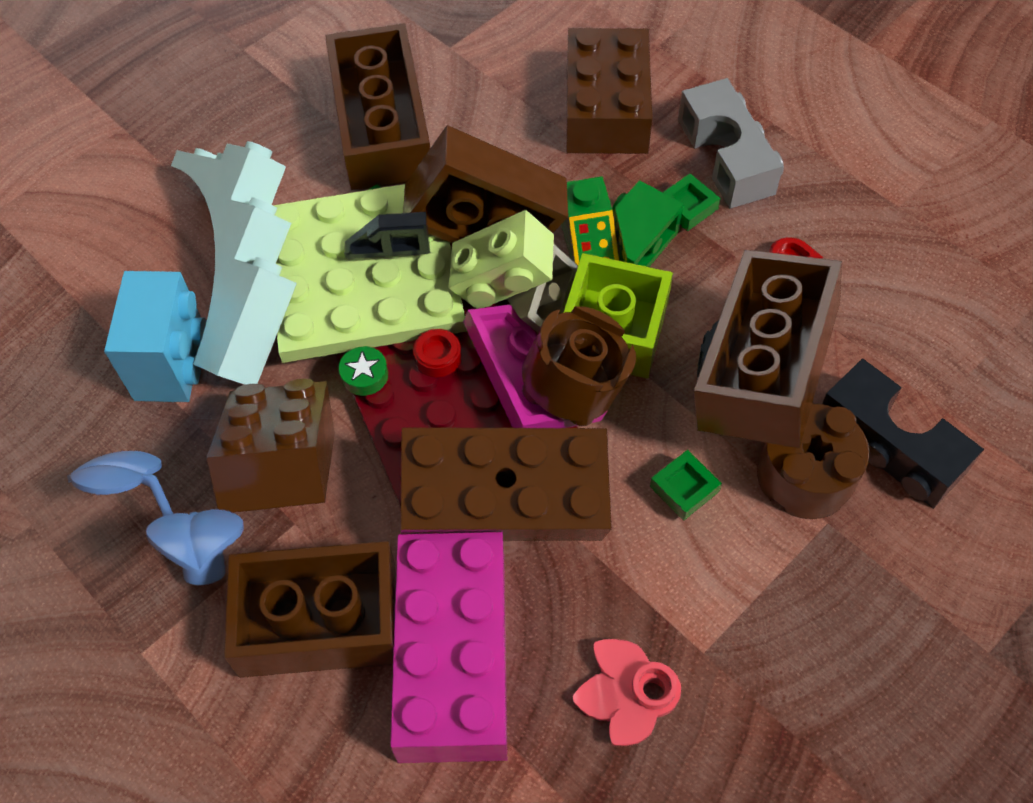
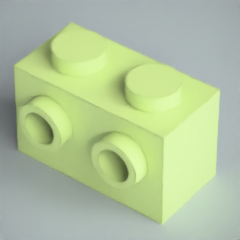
M524 210L453 242L448 288L478 309L489 307L494 303L551 281L554 234L527 210Z

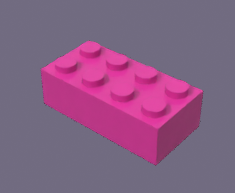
M503 532L398 534L391 749L398 763L508 761Z

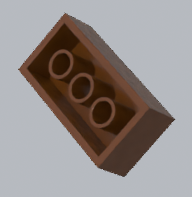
M406 23L325 35L343 155L351 190L370 188L376 184L383 186L407 182L431 147Z
M744 250L694 388L697 431L800 448L840 306L842 261Z
M402 428L401 534L503 532V541H602L612 529L607 428ZM506 478L512 481L514 485L510 488H502L497 484L496 479Z

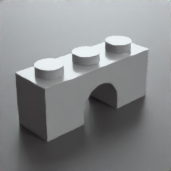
M725 78L683 90L678 121L694 149L712 144L725 147L717 150L712 179L728 207L731 209L776 195L780 177L784 172L783 160L777 151H773L765 138L761 124L758 121H754L746 108L744 97L741 93L735 91L729 79Z

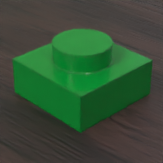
M691 173L663 192L684 204L680 226L686 231H689L717 211L721 199Z
M688 450L654 475L650 482V488L683 521L718 494L722 483Z

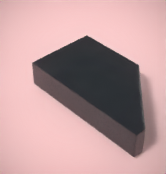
M426 212L381 214L376 216L345 241V258L429 254L430 239Z

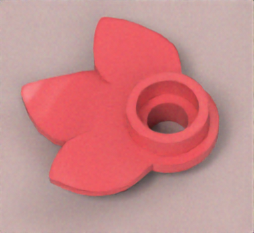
M619 639L596 641L593 644L594 654L602 673L596 674L579 687L573 695V703L590 718L599 721H610L609 736L612 745L631 746L638 744L651 735L657 717L669 714L677 706L681 696L679 678L665 664L650 662L641 647L635 643ZM649 683H655L662 688L663 695L658 699H651L645 695L643 691L644 686Z

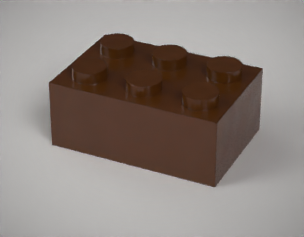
M568 28L566 153L648 154L652 128L649 29Z
M446 125L405 184L403 213L426 212L429 234L450 243L456 242L524 210H527L552 233L568 218L566 177L449 125Z
M296 379L289 381L284 386L266 388L261 384H247L238 387L235 391L229 392L207 455L217 509L235 513L325 503L335 436L327 381L313 382L310 379Z
M389 541L229 554L224 658L238 677L393 665L396 565Z

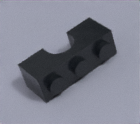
M862 358L826 393L822 405L833 408L844 407L850 410L855 415L857 424L867 439L869 463L874 467L885 470L902 484L909 495L915 499L923 500L934 509L969 472L984 451V448L944 418L931 430L924 433H910L899 428L891 420L889 411L902 387Z

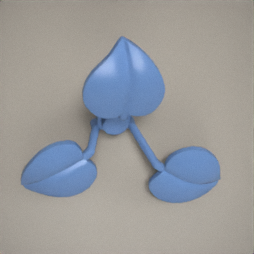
M141 451L113 452L86 462L67 476L68 482H71L75 488L98 495L125 492L137 487L141 483L148 486L152 490L163 514L162 517L150 523L146 529L149 543L166 558L182 567L183 578L189 584L205 585L214 583L224 577L223 550L235 542L244 530L243 519L232 512L219 509L206 510L199 513L191 512L190 514H173L157 477L152 475L162 468L161 460L156 456Z

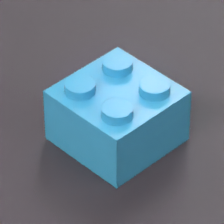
M124 271L104 352L134 401L189 402L192 386L199 382L201 368L193 363L207 320L206 318H201L197 309L195 293L189 291L181 272Z

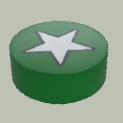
M367 346L354 348L348 351L340 360L339 374L342 384L352 394L360 396L374 394L381 390L388 380L386 359L375 348Z

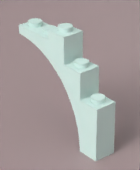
M247 141L245 147L227 143L223 154L217 153V156L200 148H196L194 154L177 150L171 166L185 172L199 186L210 211L215 242V273L212 298L202 340L193 364L217 376L244 385L258 384L297 284L279 276L283 267L276 264L291 226L290 222L275 216L277 207L271 205L286 166L270 159L272 155L271 150L251 141Z

